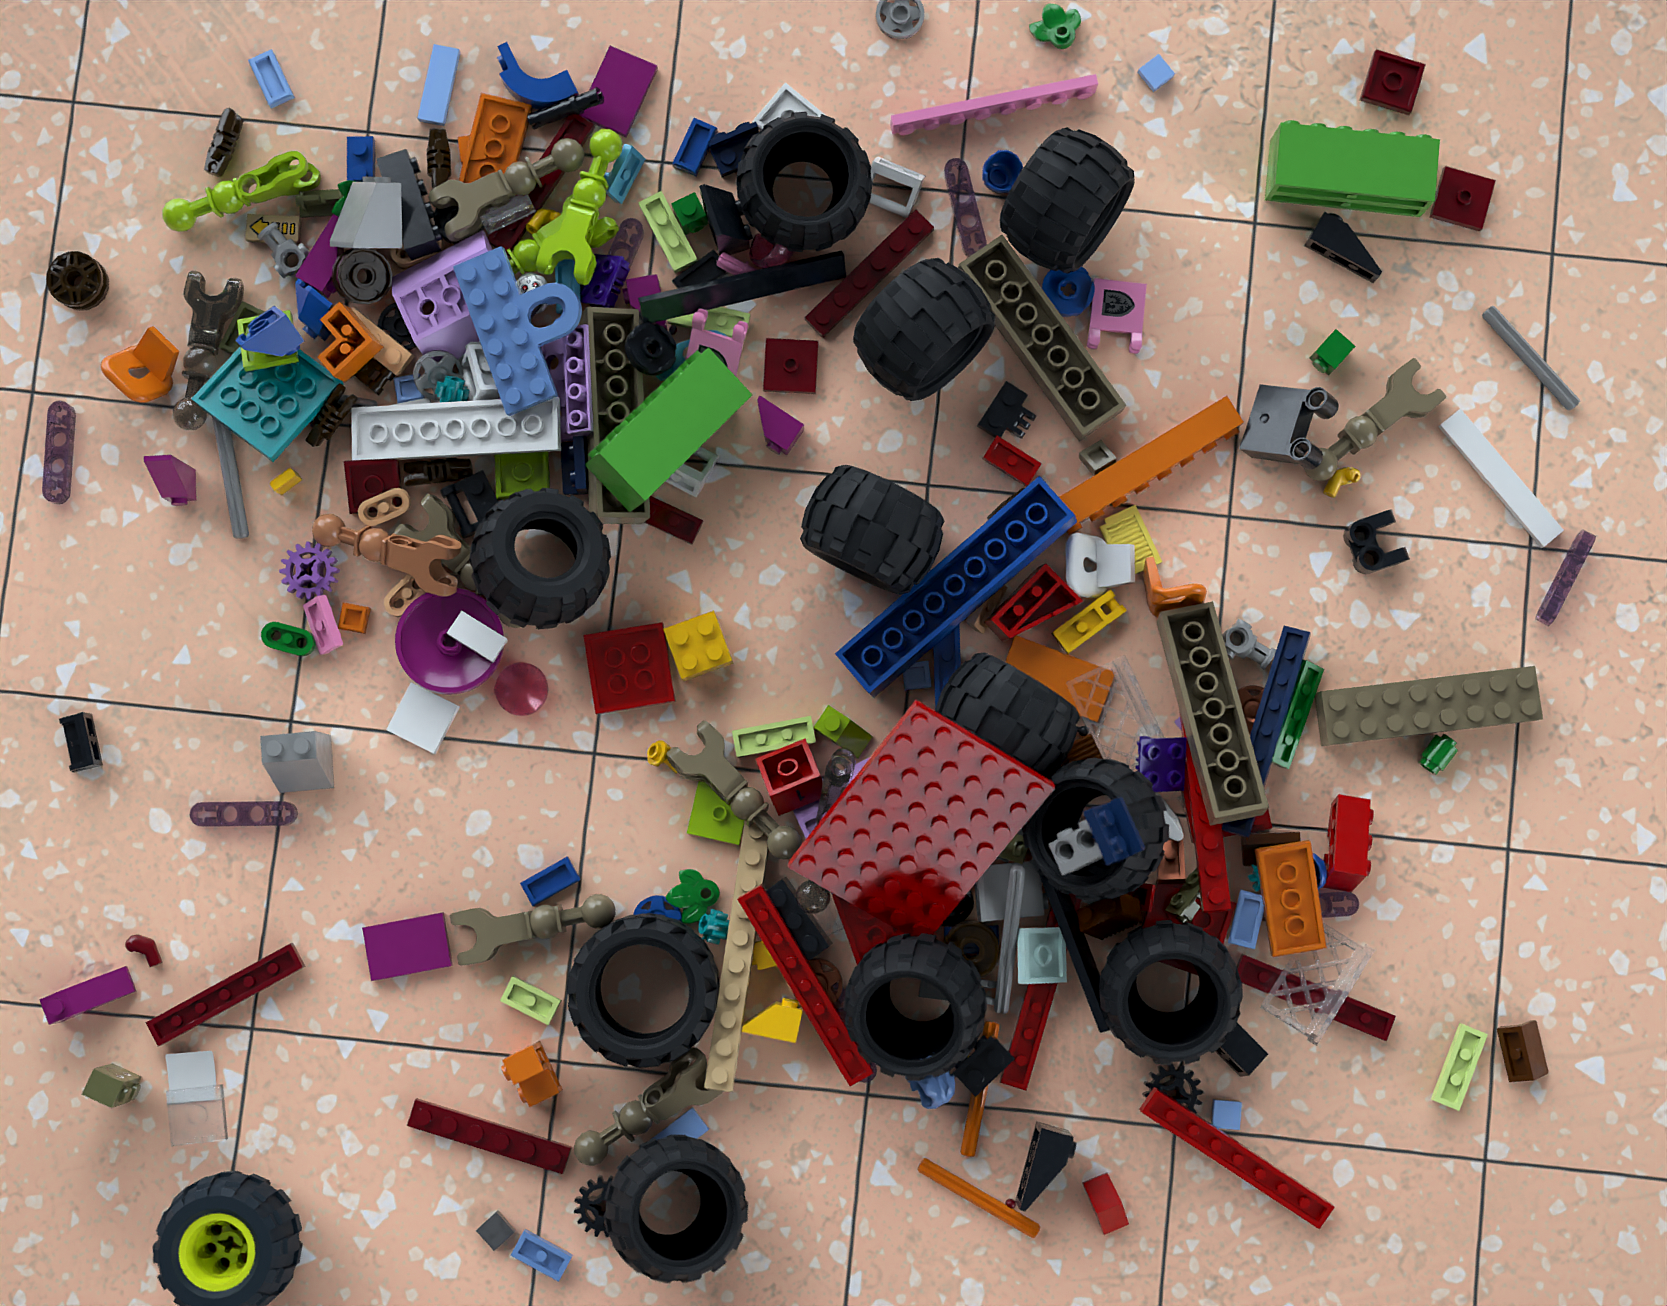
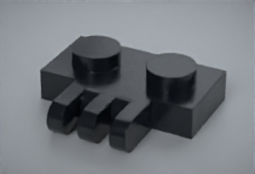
M1006 381L977 427L993 437L997 435L1002 437L1004 432L1008 430L1022 439L1025 433L1017 428V426L1019 425L1028 430L1031 424L1025 421L1023 417L1034 421L1036 418L1034 413L1022 406L1028 394Z

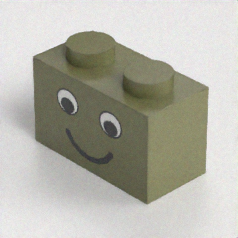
M113 1063L94 1068L82 1095L110 1108H114L131 1100L133 1101L137 1097L141 1088L139 1081L142 1076Z

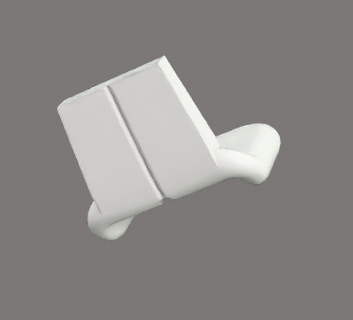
M1074 533L1068 538L1066 542V582L1078 596L1098 598L1106 593L1107 588L1135 582L1134 545L1106 544L1098 536L1083 533ZM1086 557L1096 563L1097 570L1087 573L1083 567L1084 558Z

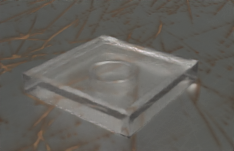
M223 1084L166 1091L171 1146L228 1139Z

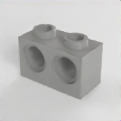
M1087 820L1078 823L1079 829L1075 831L1069 828L1056 834L1058 839L1049 843V847L1062 875L1078 871L1103 858L1096 840L1095 842L1093 841V834Z

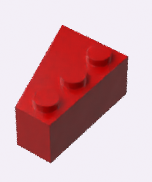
M1045 563L1038 566L984 621V624L1001 641H1005L1083 602V600Z
M1338 794L1331 803L1327 837H1330L1329 854H1324L1323 859L1324 862L1328 863L1327 879L1322 888L1352 892L1366 876H1369L1371 861L1367 859L1373 840L1372 835L1369 834V825L1372 824L1374 818V810L1370 809L1371 799Z

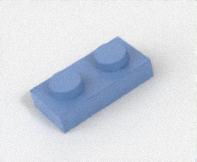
M525 1229L510 1256L559 1282L573 1254Z

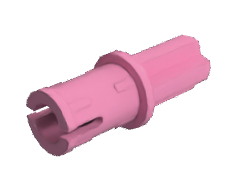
M725 252L720 255L716 264L733 275L757 270L749 266L748 261L744 263Z

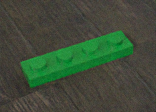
M1303 660L1272 761L1273 764L1285 769H1290L1324 672L1323 668L1308 660Z

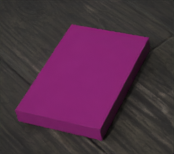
M609 46L589 89L590 91L596 87L600 88V92L602 91L604 96V103L584 110V113L580 114V116L597 126L611 129L618 135L627 138L658 70V66L613 46Z
M444 912L362 928L371 981L453 966Z

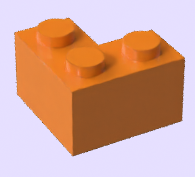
M340 301L320 319L335 336L336 340L317 358L334 377L345 383L384 348L354 311Z
M540 1041L502 1060L504 1065L501 1068L506 1080H512L513 1085L519 1084L520 1087L517 1088L519 1097L523 1103L527 1102L529 1107L563 1090Z

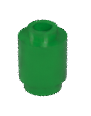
M1445 734L1441 737L1435 735L1420 756L1422 758L1418 763L1429 772L1437 775L1439 771H1443L1458 752V749L1454 747L1457 743Z

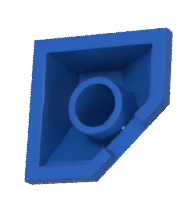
M298 278L295 282L298 319L305 325L302 330L313 339L319 336L322 340L326 341L332 333L320 319L334 305L309 285L306 286Z
M276 306L271 307L252 320L248 325L249 333L246 336L244 333L240 334L235 340L244 350L276 356L291 355L298 351L300 344L304 342L287 315Z

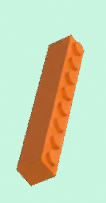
M1225 396L1061 495L1059 498L1074 513L1077 523L1066 531L1070 536L1082 528L1081 523L1087 519L1093 522L1105 514L1103 510L1110 505L1116 508L1128 500L1126 496L1135 491L1136 495L1145 491L1150 487L1148 482L1157 478L1161 481L1173 473L1171 469L1176 465L1180 464L1181 468L1195 460L1193 455L1201 450L1204 454L1218 446L1216 441L1224 437L1227 441L1240 433L1238 428L1244 421L1228 396Z

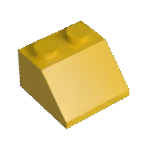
M783 997L782 1002H774L747 1020L742 1027V1032L796 1043L803 1008L798 1005L799 1002L797 1000Z

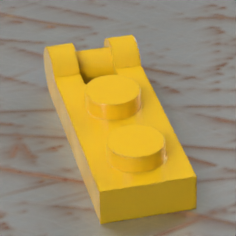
M1111 589L1051 633L1066 654L1072 652L1127 611L1123 604L1119 605L1114 598L1116 595ZM1104 604L1111 610V613L1107 616L1100 608Z

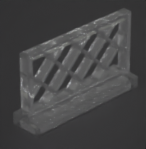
M1125 655L1065 683L1088 733L1092 734L1103 759H1111L1114 752L1127 757L1125 764L1129 766L1131 759L1136 760V757L1132 755L1136 743L1140 739V732L1143 736L1164 738ZM1111 668L1115 676L1112 688L1097 683L1101 672ZM1096 675L1094 681L1087 679L1089 677ZM1081 681L1092 684L1088 699L1078 696L1073 685ZM1117 683L1119 684L1121 691L1116 689ZM1096 686L1111 691L1106 706L1091 700ZM1114 693L1125 697L1127 703L1124 712L1109 707ZM1081 701L1087 702L1085 708H1083ZM1090 704L1104 709L1100 723L1089 720L1086 713ZM1129 707L1133 715L1127 714ZM1108 710L1122 715L1117 730L1103 725ZM1125 717L1136 720L1138 729L1135 736L1121 732ZM1092 725H1095V726L1098 727L1096 733H1095V731H1094ZM1101 728L1116 733L1111 748L1100 744L1098 736ZM1119 735L1134 740L1129 754L1114 749ZM1103 749L1109 751L1108 757L1106 756ZM1138 762L1130 765L1129 769L1134 770Z
M1323 923L1324 933L1327 934L1329 943H1326V947H1331L1334 961L1320 963L1317 950H1313L1312 953L1316 964L1302 967L1299 959L1300 953L1293 954L1261 1005L1262 1009L1309 1037L1307 1040L1316 1046L1375 951L1366 944L1364 947ZM1346 945L1354 950L1351 958L1339 960L1336 946ZM1296 962L1297 968L1291 969L1294 963ZM1346 964L1345 968L1342 970L1341 965ZM1336 966L1339 978L1326 982L1322 968ZM1317 969L1321 983L1307 985L1303 972ZM1299 973L1302 986L1288 989L1286 976ZM1282 984L1284 990L1277 991ZM1327 986H1333L1330 992ZM1323 987L1326 999L1324 1002L1312 1004L1309 990ZM1304 991L1308 1005L1293 1007L1290 993ZM1285 995L1289 1008L1279 1010L1269 1003L1274 996ZM1314 1008H1319L1318 1012L1315 1015ZM1309 1009L1312 1022L1308 1028L1297 1021L1295 1012Z

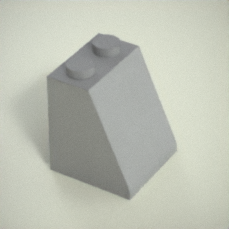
M363 177V182H352L331 236L330 246L344 248H402L401 183H391V177Z
M311 731L260 736L262 764L279 793L334 788L331 735Z
M1030 861L1024 862L1023 865L1016 862L990 865L974 885L977 918L979 921L1003 920L1005 918L1009 875L1013 865L1023 866L1026 869L1020 918L1044 915V909H1048V897L1046 893H1042L1041 878Z

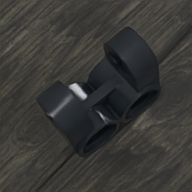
M1392 509L1357 520L1345 529L1343 534L1344 542L1350 547L1353 555V566L1359 573L1370 574L1410 560L1406 547L1384 553L1377 543L1376 530L1396 522ZM1356 528L1364 532V541L1358 540L1355 537L1354 531ZM1365 553L1373 556V566L1365 563Z

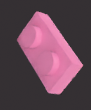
M317 596L305 603L303 608L319 654L330 653L342 646L341 634L336 625L327 596Z

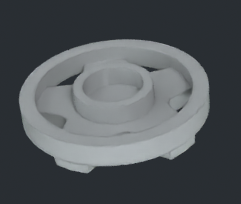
M880 0L876 8V21L880 30L886 36L895 39H907L914 36L920 30L924 21V7L920 0H913L917 6H910L909 0H895L894 3ZM880 13L886 17L883 23L880 18ZM919 19V22L913 28L912 22ZM900 30L901 33H896L893 31Z
M436 350L424 354L417 361L413 370V380L422 395L432 400H440V397H437V394H435L437 381L444 382L445 376L464 379V373L460 362L455 356L446 351ZM435 356H444L439 362H436L431 358ZM454 364L458 368V374L452 371ZM422 366L425 373L418 377L420 367ZM432 388L433 394L426 392L424 389Z

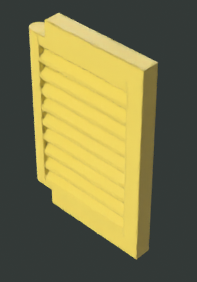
M1136 505L1104 519L1105 524L1099 528L1107 544H1132L1135 546V574L1143 571L1145 559L1154 556L1156 565L1162 563Z

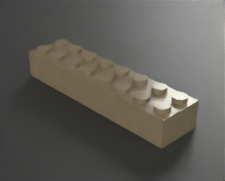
M1003 234L959 264L958 268L967 273L982 289L991 304L990 310L995 314V326L1079 442L1124 410L1126 407L1125 402Z
M587 307L582 312L579 324H587L589 330L593 432L585 438L587 462L591 459L588 454L644 401L642 373L631 365L625 351V342L628 334L633 328L640 325L639 309ZM587 468L589 512L594 511L602 524H642L650 518L649 498L629 512Z
M1213 601L1160 612L1157 626L1210 826L1263 815L1269 808Z
M1535 666L1317 692L1315 695L1321 746L1523 723L1543 719Z

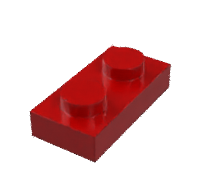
M998 435L982 458L1026 487L1042 464Z

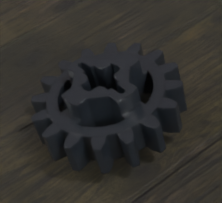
M1172 1063L1167 1066V1070L1159 1065V1073L1157 1075L1153 1072L1149 1073L1152 1081H1144V1085L1149 1088V1091L1142 1093L1144 1097L1147 1098L1154 1087L1166 1095L1168 1094L1163 1089L1168 1091L1175 1088L1183 1097L1173 1096L1172 1098L1180 1104L1185 1103L1186 1108L1197 1114L1193 1107L1195 1104L1202 1105V1102L1197 1099V1095L1204 1093L1203 1090L1196 1088L1201 1083L1200 1079H1191L1194 1074L1192 1070L1184 1073V1065L1179 1064L1176 1070ZM1171 1075L1170 1080L1159 1083L1163 1078ZM1184 1079L1189 1084L1190 1094L1187 1093L1183 1087L1185 1082L1183 1081Z
M599 1175L597 1183L589 1179L587 1181L589 1188L587 1189L582 1186L579 1189L583 1197L577 1196L574 1202L580 1204L579 1207L574 1209V1213L581 1214L580 1219L577 1221L578 1224L584 1222L587 1224L585 1232L590 1231L591 1228L595 1229V1237H598L601 1231H604L605 1236L609 1237L604 1219L605 1212L601 1211L602 1207L598 1204H601L603 1200L606 1201V1191L609 1182H612L614 1179L613 1176L604 1181L603 1176ZM603 1188L602 1193L597 1197L589 1196L593 1191ZM587 1210H591L595 1217V1221L591 1219Z

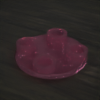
M518 662L509 665L499 674L494 687V694L504 710L513 715L526 716L535 713L544 705L548 696V682L539 668L529 663Z

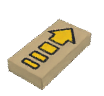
M247 214L245 240L247 242L265 243L264 240H259L257 236L265 227L276 222L279 231L287 240L292 239L296 244H300L302 219L300 216Z

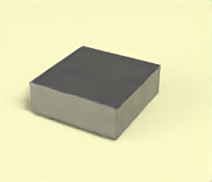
M498 1210L476 1230L493 1251L516 1231Z

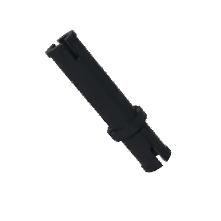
M596 87L582 94H572L569 99L528 113L529 124L535 130L567 116L583 114L584 110L604 103L602 91L600 92V88Z

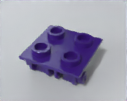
M594 254L597 264L591 281L588 285L580 284L581 303L600 305L602 308H614L618 296L614 293L620 294L621 290L613 286V284L623 287V282H625L630 268H628L630 263L625 261L623 256Z
M1140 736L1139 741H1137L1139 757H1136V761H1138V765L1135 766V769H1138L1137 771L1153 783L1152 790L1154 792L1184 791L1187 737L1151 738L1149 736Z

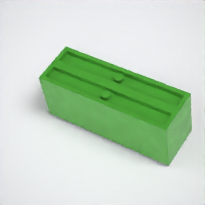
M1294 120L1281 122L1270 139L1264 201L1421 217L1435 201L1440 139H1434L1426 134H1420L1415 137L1405 136L1403 132L1386 134L1379 133L1376 129L1358 131L1353 130L1349 126L1330 128L1322 123L1302 125Z
M709 347L702 353L697 350L588 454L591 459L585 466L631 512L645 502L752 396V393Z

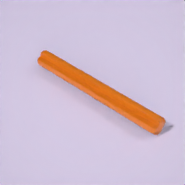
M986 1021L983 1035L989 1038L993 1034L997 1038L999 1024ZM988 1086L976 1097L971 1093L960 1150L964 1156H975Z
M923 1158L920 1162L918 1171L1029 1237L1035 1238L1038 1235L1040 1225L1035 1221L1009 1208L1004 1203L927 1158Z

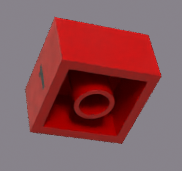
M806 738L756 758L768 794L778 816L829 796Z

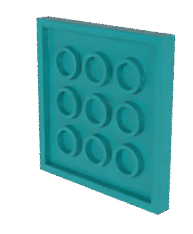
M239 347L191 399L197 406L270 461L274 462L321 411L339 383L344 385V383L300 349L297 351L299 362L246 372L243 368L241 347Z

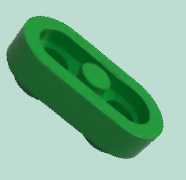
M270 622L261 631L262 642L267 647L286 653L307 656L313 652L316 646L311 632L287 624ZM279 631L281 638L275 641L273 635ZM305 638L306 646L300 648L299 641Z

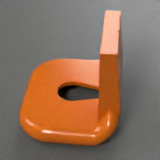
M152 326L146 330L138 345L130 346L105 357L101 362V370L105 377L129 399L140 403L150 402L168 394L172 389L173 379L171 376L176 365L179 350ZM144 367L150 370L148 374L140 379L131 376L128 371Z
M1154 556L1145 559L1143 578L1149 610L1155 617L1158 618L1162 611L1205 602L1207 589L1202 584L1194 583L1163 588ZM1185 596V597H1183V598H1181V599H1179V600L1164 601V600H1167V599H1172V598H1177V597Z

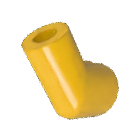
M539 209L526 225V230L534 234L542 226L559 217L561 213L555 210Z
M1354 467L1337 469L1336 473L1329 478L1323 493L1335 498L1340 486L1356 483L1360 480V471Z

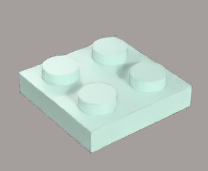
M1018 928V984L1067 982L1066 944L1060 928Z

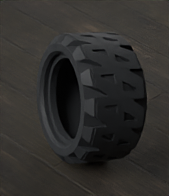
M643 913L615 920L596 932L582 946L573 961L574 964L568 975L567 994L569 995L568 1010L574 1027H578L582 1040L594 1052H600L608 1061L627 1067L631 1065L637 1068L657 1067L662 1063L676 1060L687 1053L702 1038L716 1011L720 982L718 968L714 962L712 952L705 941L694 933L692 928L677 919L668 918L666 915ZM633 945H651L665 950L679 962L688 980L689 999L683 1016L675 1024L662 1031L640 1033L623 1027L611 1017L602 999L601 979L606 964L617 951Z

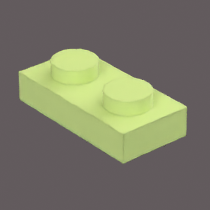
M512 976L500 999L501 1002L546 1025H550L562 1001L515 976Z

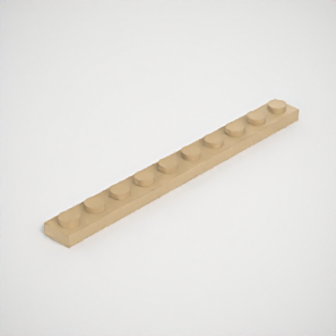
M746 820L744 822L704 1085L705 1089L732 1093L756 939V930L737 898L760 884L764 885L769 851L767 845L768 836L755 823L748 827Z

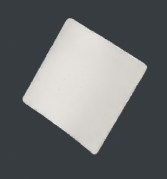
M212 1051L165 1055L170 1103L217 1099L216 1073Z

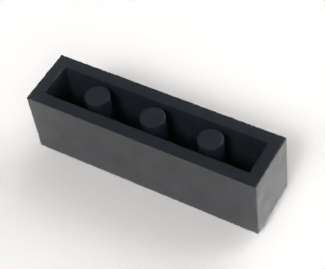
M407 149L377 158L381 176L391 177V183H401L402 242L411 261L441 251L438 241L443 240L438 225L433 226L431 218L435 217V213L431 203H426L424 196L428 195L423 179H418L417 173L421 172L416 157L411 158Z

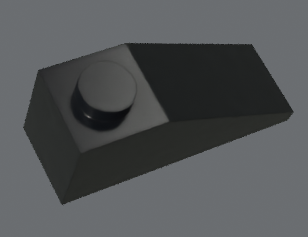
M1324 212L1304 246L1374 283L1382 273L1379 266L1351 227L1339 215Z

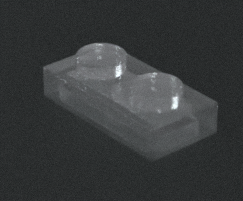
M528 194L525 196L518 195L500 208L496 206L486 210L485 215L480 216V219L486 231L490 234L536 211Z

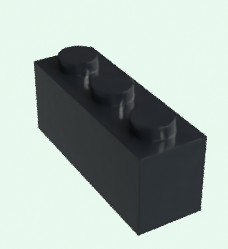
M787 877L766 890L808 961L832 944L826 932Z

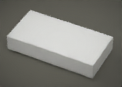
M463 611L460 612L447 632V635L492 663L508 641L507 638Z

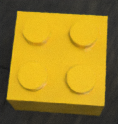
M714 610L663 629L683 682L734 664Z

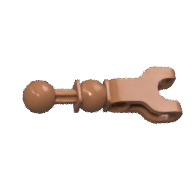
M323 514L312 525L314 539L324 547H333L340 543L354 546V556L358 557L362 554L369 561H380V564L410 574L418 586L425 592L439 596H449L457 592V578L447 573L441 563V559L450 560L461 554V542L456 539L437 535L424 542L394 533L389 536L384 530L380 528L372 529L368 525L356 531L346 528L342 519L334 514Z

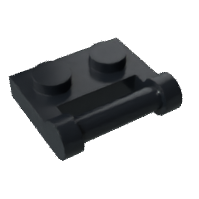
M483 470L440 490L443 498H447L461 527L459 532L462 538L474 535L486 513L499 502ZM464 491L478 522L470 524L456 495L457 493Z

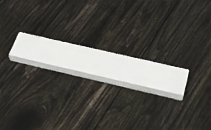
M1461 408L1438 426L1540 548L1545 547L1564 531Z

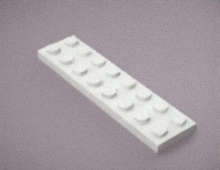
M558 396L511 416L506 415L501 399L351 408L352 460H402L561 451L560 397Z

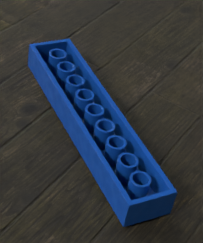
M1040 476L1037 477L930 570L919 584L913 585L909 593L900 596L839 649L835 655L863 688L875 698L1077 523L1076 516Z

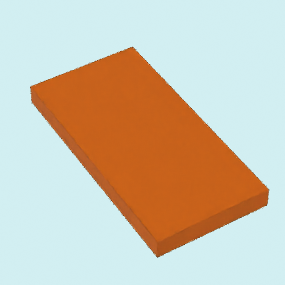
M485 93L480 94L459 181L471 183L499 170H502L504 174L508 166L514 162H519L529 124L528 113L532 112V105ZM483 133L485 140L483 150L487 159L469 161L476 134Z
M1017 635L1014 636L1005 660L1006 663L1039 681L1070 702L1077 709L1079 717L1095 723L1098 722L1116 672Z
M1306 840L1255 849L1271 956L1277 957L1327 948L1311 841Z

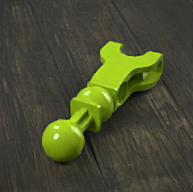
M601 129L595 132L590 139L589 148L594 158L589 173L580 172L581 180L574 186V199L570 201L560 230L555 234L549 235L541 243L536 261L537 270L541 274L550 275L553 273L558 262L564 259H572L575 261L573 274L577 283L588 285L591 281L597 262L590 243L600 214L598 209L606 201V190L609 188L604 175L608 164L619 158L623 147L621 137L611 129Z
M290 151L273 157L265 166L241 175L239 179L234 178L233 181H221L214 186L213 190L206 187L207 197L193 202L180 198L170 200L162 210V217L167 227L171 230L178 232L187 231L194 226L197 217L210 212H214L221 218L224 217L223 213H237L244 204L249 207L251 203L258 204L280 196L299 195L300 191L315 189L321 182V173L313 164L307 163L306 158L300 152ZM299 160V164L290 165L291 161ZM307 172H312L310 181H301L300 178L305 176ZM253 184H257L256 189L249 193V188Z
M573 194L566 198L563 204V211L559 217L532 234L534 240L525 239L520 241L514 247L513 253L510 249L507 250L514 274L520 272L523 275L525 272L532 273L538 271L536 261L541 243L549 235L555 234L560 230L570 201L574 199ZM604 217L597 220L590 243L591 248H598L617 235L619 226L614 219Z

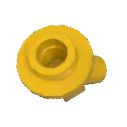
M658 740L651 744L647 750L648 763L658 767L664 762L674 773H678L669 763L666 752L671 749L670 745L663 740Z

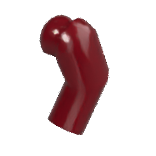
M138 934L132 935L126 940L125 947L129 952L135 951L145 954L149 968L163 963L153 939Z

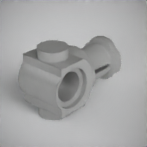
M276 222L265 227L257 236L259 240H264L273 251L271 256L277 263L273 267L283 278L296 274L310 252L303 243L297 246L292 239L287 240L279 231ZM291 254H297L299 262L297 266L290 268L287 264V258Z
M1238 619L1230 629L1222 634L1228 658L1233 659L1236 655L1242 659L1248 657L1260 664V668L1265 670L1273 659L1276 649H1269L1257 642L1258 637L1250 630L1252 626ZM1232 632L1240 635L1241 644L1239 646H1235L1230 642V634Z

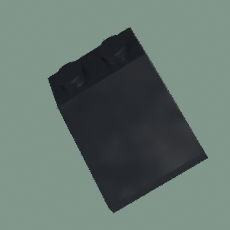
M705 184L700 185L703 208L707 215L708 224L719 256L723 252L733 255L750 249L749 240L753 239L749 225H743L741 216L744 214L742 213L740 200L735 201L732 192Z
M1036 1121L1015 1199L1019 1210L1026 1211L1067 1165L1068 1158H1073L1076 1142L1073 1141L1074 1137L1068 1130Z

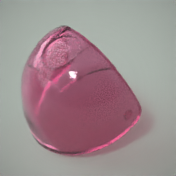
M757 233L752 240L749 257L754 265L763 269L785 264L795 251H789L787 247L779 244L773 245L762 238L760 233Z

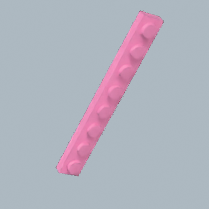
M1094 74L891 115L892 134L908 135L916 129L933 130L941 124L950 123V125H958L971 118L983 120L995 113L1001 112L1002 115L1014 113L1016 109L1026 107V109L1032 110L1039 108L1045 103L1052 102V104L1056 105L1064 103L1070 98L1086 99L1096 92L1098 86L1097 76Z

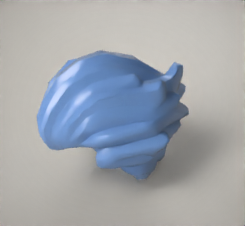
M950 1071L938 1077L927 1075L921 1081H908L912 1091H919L921 1104L927 1109H936L948 1103L955 1094V1077L950 1074Z

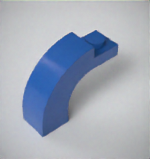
M507 42L498 46L501 55L497 59L503 70L499 75L506 89L519 102L532 105L533 109L540 110L569 99L572 94H579L567 70L545 79L533 78L520 69Z

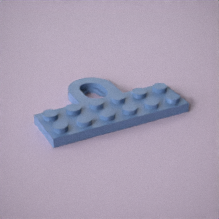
M502 246L453 266L506 415H514L557 397L558 393L541 346L569 335L578 326L582 316V306L575 292L563 284L548 283L521 294L506 251ZM540 304L561 305L562 315L555 319L553 324L537 328L531 322V313L536 306Z

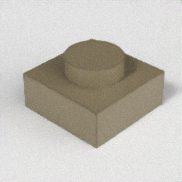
M1102 440L1079 452V459L1093 476L1116 463L1117 459Z

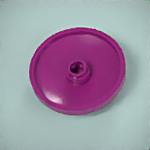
M457 588V592L449 596H439L427 592L415 599L403 612L395 633L396 654L406 674L422 688L434 693L447 695L464 693L483 684L497 669L504 647L492 663L447 635L448 630L460 612L463 611L504 637L503 627L498 615L486 605L484 598L479 595L477 596L474 592Z

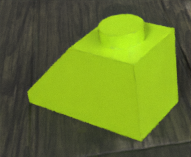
M830 705L827 706L813 727L814 730L856 758H859L873 737Z

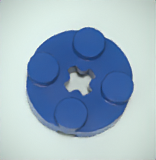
M1083 267L1068 274L1060 270H1050L1044 277L1041 286L1063 317L1080 315L1090 305L1095 292L1094 283L1087 270ZM1071 284V289L1075 293L1065 296L1064 292L1061 291V287Z

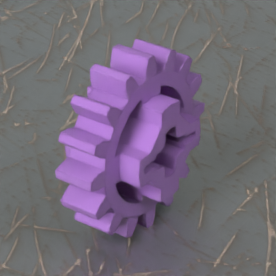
M306 542L305 548L300 544H296V552L287 551L290 558L288 560H281L286 565V568L280 569L279 573L286 575L281 582L285 585L290 584L287 589L288 592H296V597L300 599L306 594L307 599L312 600L314 594L317 596L323 595V590L333 591L329 585L331 582L338 583V580L333 575L339 573L340 569L333 567L338 560L335 557H330L331 550L327 548L323 551V546L319 543L313 548L311 542ZM307 554H316V556L313 555L309 559H304L302 557ZM294 565H296V574L293 576ZM309 566L313 571V574L311 576L308 575V572L306 570ZM326 566V575L324 577L323 568ZM309 583L317 585L313 588H303V586L306 587Z

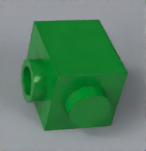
M695 192L671 203L673 213L685 235L696 233L708 225L707 215Z

